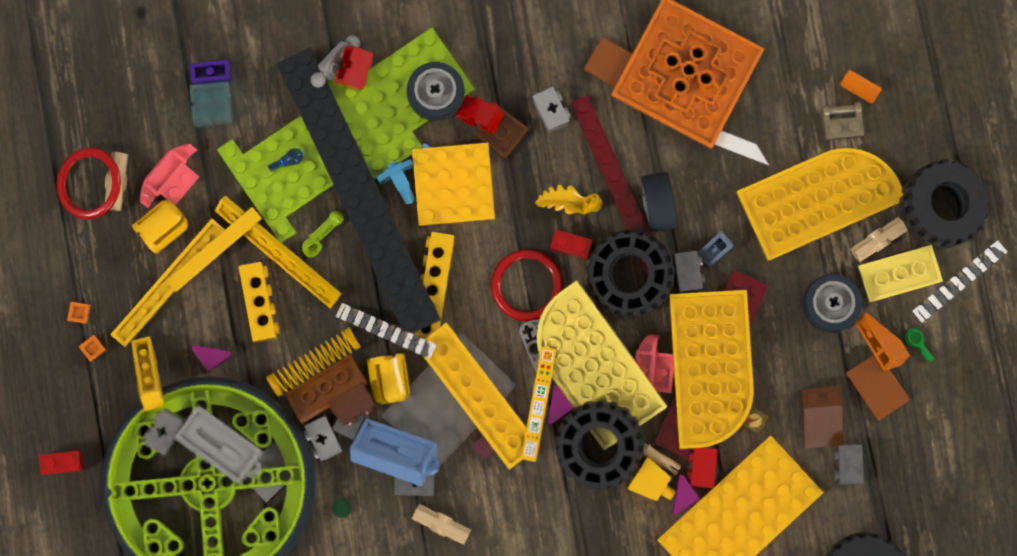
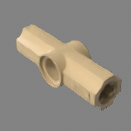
M111 152L110 156L114 159L120 171L121 189L118 199L110 211H121L123 192L127 187L126 169L128 154ZM110 170L105 178V201L109 197L112 188Z
M897 217L884 227H880L869 234L865 240L859 242L850 250L855 259L860 263L876 251L879 252L891 244V241L904 234L907 228L904 222Z
M420 504L412 517L413 520L429 527L430 530L444 537L447 536L460 544H465L471 532V529L454 522V519L440 512L436 513Z

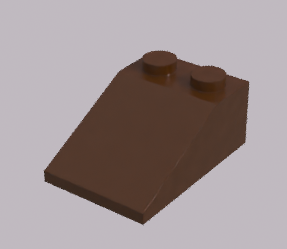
M362 382L327 402L343 426L347 424L348 427L355 424L359 416L363 414L367 416L374 412V407L377 406Z
M841 386L800 390L804 448L843 445Z

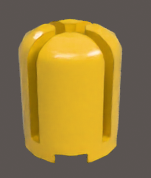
M163 200L136 221L132 227L136 233H140V237L150 250L157 254L186 231L188 222L184 214L173 202Z
M396 354L394 357L381 356L367 360L372 397L376 403L391 404L402 402L410 396L405 354Z

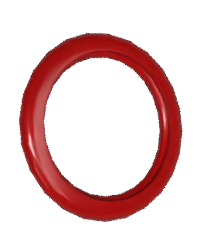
M87 147L72 153L62 164L57 177V192L62 205L70 214L80 219L90 220L106 214L117 201L121 189V176L116 162L108 153L98 148ZM85 157H95L102 160L109 168L112 176V188L109 197L100 207L92 210H83L76 207L70 201L66 191V179L69 170L74 163Z
M519 250L505 256L496 266L491 279V291L498 308L504 314L519 321L540 319L549 302L563 290V278L557 264L549 256L535 250ZM522 259H533L544 264L549 269L554 281V290L548 303L532 312H522L514 309L505 301L501 292V278L506 268Z

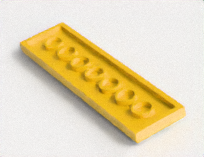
M446 322L425 338V340L436 344V347L430 359L424 358L510 470L523 460L521 455L526 427Z

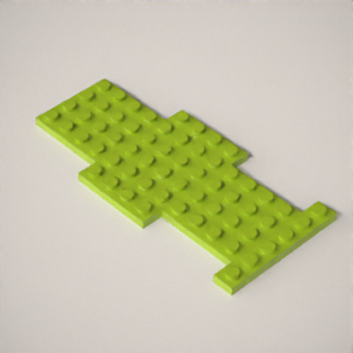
M430 28L369 69L367 83L363 90H352L334 83L336 76L331 81H327L374 181L377 180V176L387 169V165L395 161L397 164L402 163L412 156V149H422L423 147L413 132L430 120L417 115L411 108L407 97L409 78L418 67L428 62L446 63L453 67L461 76L464 84V97L475 91V88L433 28ZM433 90L432 94L435 92L439 93L438 90ZM301 116L245 154H242L233 139L217 149L281 243L297 234L287 217L334 186Z

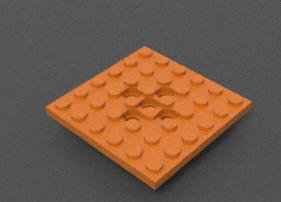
M661 0L611 97L712 149L764 48L673 0ZM699 50L702 53V57L695 58L693 51ZM674 58L677 64L670 66L667 63V59ZM691 67L693 74H686L684 68ZM701 76H708L710 78V83H703L701 81ZM675 84H683L685 90L681 92L677 91L675 88Z

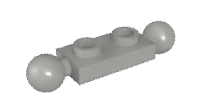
M351 35L346 38L345 42L340 41L318 65L320 72L314 73L310 79L314 87H322L326 81H331L337 75L338 69L342 68L344 64L341 58L345 46H356L359 48L360 40L357 36Z

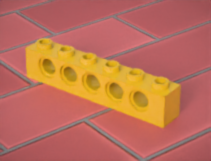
M432 232L431 237L427 236L426 248H429L428 255H424L423 266L426 269L425 274H421V279L426 290L430 286H435L438 289L437 294L430 296L440 319H442L455 236ZM435 249H442L444 251L441 258L433 256ZM434 267L441 270L440 275L437 277L430 275V270ZM441 321L431 325L429 333L424 334L420 330L413 335L425 339L440 328Z

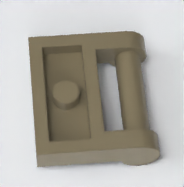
M861 102L845 106H822L825 140L864 136ZM855 112L854 118L830 120L831 114Z

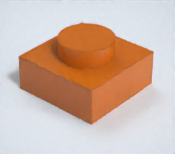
M70 302L67 321L88 324L91 305Z
M95 335L79 346L90 362L107 351Z

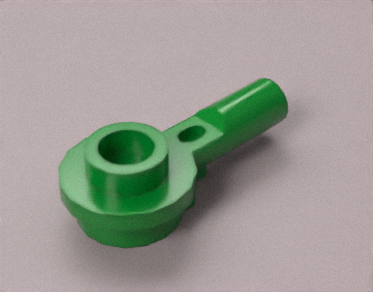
M916 328L909 329L904 336L906 344L910 347H917L928 363L933 361L935 358L923 344L925 341L923 333Z

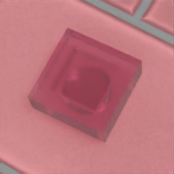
M484 436L472 444V447L482 460H485L495 452Z

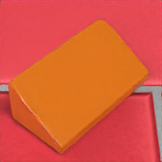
M848 70L840 83V86L871 104L882 90L881 87L852 70Z

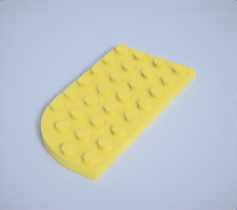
M578 280L562 290L549 302L538 325V352L540 355L541 347L557 350L552 379L573 408L581 406L588 401L605 400V402L609 403L613 401L618 403V406L626 407L630 410L629 413L637 418L639 426L667 408V404ZM599 427L590 429V432L603 450L617 442L616 437L607 429Z

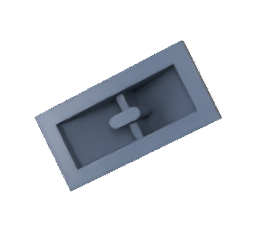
M721 231L697 253L711 267L731 250L734 244Z

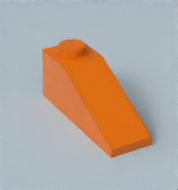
M864 313L855 323L884 371L901 366L910 357L901 340L868 313Z

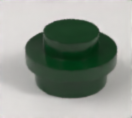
M340 498L333 503L332 510L337 517L345 518L351 513L352 506L347 499Z

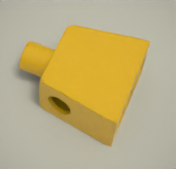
M648 457L627 488L654 501H657L660 495L671 501L676 493V490L667 485L671 477Z

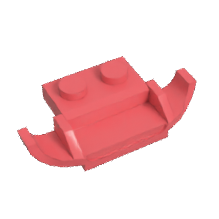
M185 144L168 151L144 179L140 202L149 208L155 197L161 194L168 201L176 205L199 178L195 172L185 165L187 159L197 149L191 144Z
M649 334L642 341L638 350H636L635 361L657 392L673 394L675 378L673 354L659 353L657 347L661 335Z

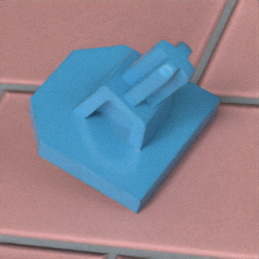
M411 159L398 164L396 161L386 166L387 169L382 174L377 176V180L381 185L391 179L404 202L411 204L415 200V196L409 187L410 184L404 172L413 168V163Z

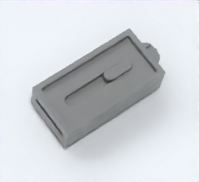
M200 406L196 407L175 436V439L238 484H241L246 476L253 478L261 471V464L258 460L264 452Z

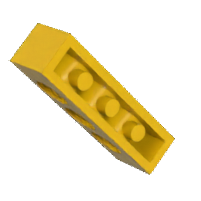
M262 262L238 266L253 342L277 339V334L280 331L278 322H274L273 318L276 310L274 303H270L269 296H272L271 285H267L266 277H269L267 266H263ZM256 278L260 279L261 285L258 288H253L251 286L252 281ZM258 297L265 299V303L261 307L255 305V300ZM261 316L268 317V323L264 326L259 325L258 322Z
M151 337L132 340L139 393L144 410L148 411L164 407L156 355Z

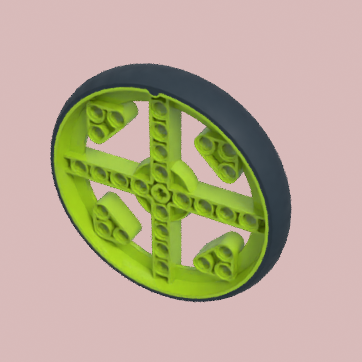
M199 377L178 381L161 388L164 407L145 411L141 401L131 410L116 430L109 444L104 459L101 482L102 501L107 521L117 542L128 556H175V554L181 553L184 549V541L161 521L150 519L145 522L142 528L134 512L131 500L182 495L190 507L201 512L204 556H224L221 509L232 501L236 490L287 485L285 503L280 516L279 512L274 508H266L258 515L242 537L245 545L254 548L241 556H287L301 537L311 514L315 495V471L311 451L301 428L292 415L278 401L262 390L241 381L222 377ZM200 401L206 402L207 407L205 410L213 415L212 405L227 406L241 411L233 417L234 427L261 448L269 447L274 438L285 462V467L261 469L260 473L252 478V482L249 485H245L243 482L238 484L233 480L230 487H225L223 479L227 475L212 464L209 469L205 470L202 467V462L205 459L196 454V458L192 459L184 467L180 477L130 482L132 464L136 453L143 459H152L158 454L154 449H152L151 454L148 456L143 454L146 438L141 434V429L144 426L153 428L156 423L153 420L158 411L167 408L177 412L192 407L193 413ZM264 414L266 416L265 424L258 425L257 417ZM241 416H245L247 419V424L244 427H239L237 423L238 418ZM261 434H266L268 436L267 443L260 444L258 437ZM285 470L291 473V478L288 481L281 479V473ZM266 472L271 474V481L269 483H264L261 479L262 475ZM207 478H209V481H213L210 489L204 486V481H207ZM187 480H191L194 484L193 489L187 491L184 487ZM168 482L174 484V490L170 493L165 490V485ZM148 484H153L155 487V491L151 495L146 492ZM132 485L135 488V494L130 497L127 495L126 490ZM209 497L215 501L214 507L210 509L205 505V501ZM268 511H272L275 514V519L272 522H267L265 519V514ZM210 517L216 519V525L213 528L207 525V520ZM153 522L158 525V530L154 534L149 531V526ZM271 530L277 535L273 542L267 539V533ZM251 532L257 535V540L253 544L247 540V536ZM212 536L218 539V544L214 548L208 543ZM173 540L179 543L177 551L170 549V543ZM153 542H157L160 546L157 553H153L150 549Z

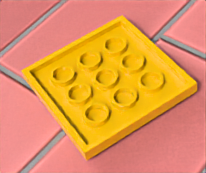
M488 143L412 149L419 226L495 219Z

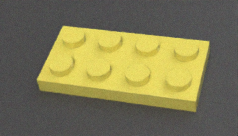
M932 245L857 266L868 303L943 282Z

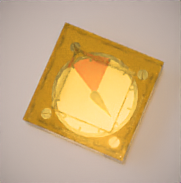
M751 407L742 425L759 434L768 416Z

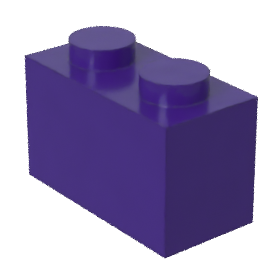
M229 60L190 63L191 81L194 87L232 83Z

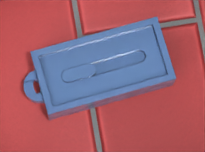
M367 418L350 447L352 462L419 486H423L427 476L436 474L440 467L439 459L437 458V443Z

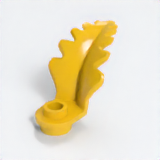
M558 185L557 191L553 187H549V192L544 190L543 196L540 194L535 204L543 208L547 206L549 209L555 206L556 211L565 209V212L569 215L573 213L586 215L590 212H597L602 206V199L596 193L582 197L573 186L570 185L565 190L562 185Z

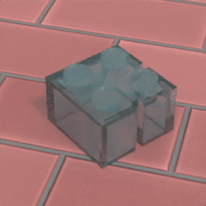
M228 82L190 85L191 103L193 104L191 106L192 119L195 127L213 126V122L216 125L234 124L231 86Z

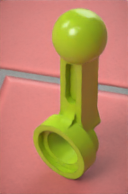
M338 210L331 212L329 218L309 235V239L304 241L302 251L307 257L311 258L319 254L322 249L320 241L335 226L343 223L344 215Z

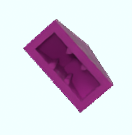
M192 345V350L208 372L213 371L233 355L229 351Z
M556 385L553 386L548 418L549 425H552L574 409Z
M681 475L678 476L672 514L675 515L699 500V497L686 478Z

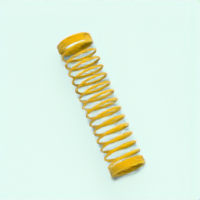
M350 328L344 329L345 333L341 331L347 346L339 335L336 334L342 350L332 337L330 339L336 352L328 341L325 340L332 357L324 346L320 344L327 361L316 347L315 351L321 363L313 352L309 350L316 367L305 353L304 356L310 369L302 358L299 357L305 373L298 363L293 360L301 378L290 363H288V366L295 380L283 366L290 384L282 373L277 370L285 388L274 373L266 376L275 394L278 397L283 395L281 387L285 392H288L286 383L293 389L291 380L296 386H299L296 376L304 383L302 374L309 379L307 370L312 376H315L313 368L320 373L316 361L324 370L326 368L322 359L331 367L327 355L333 363H336L333 353L341 360L338 349L347 357L342 344L351 354L352 350L348 342L355 350L361 348Z

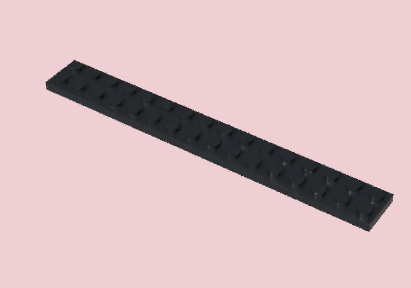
M311 47L276 63L404 334L405 331L414 334L441 321L327 81L319 88L311 84V76L316 72H320L319 64Z

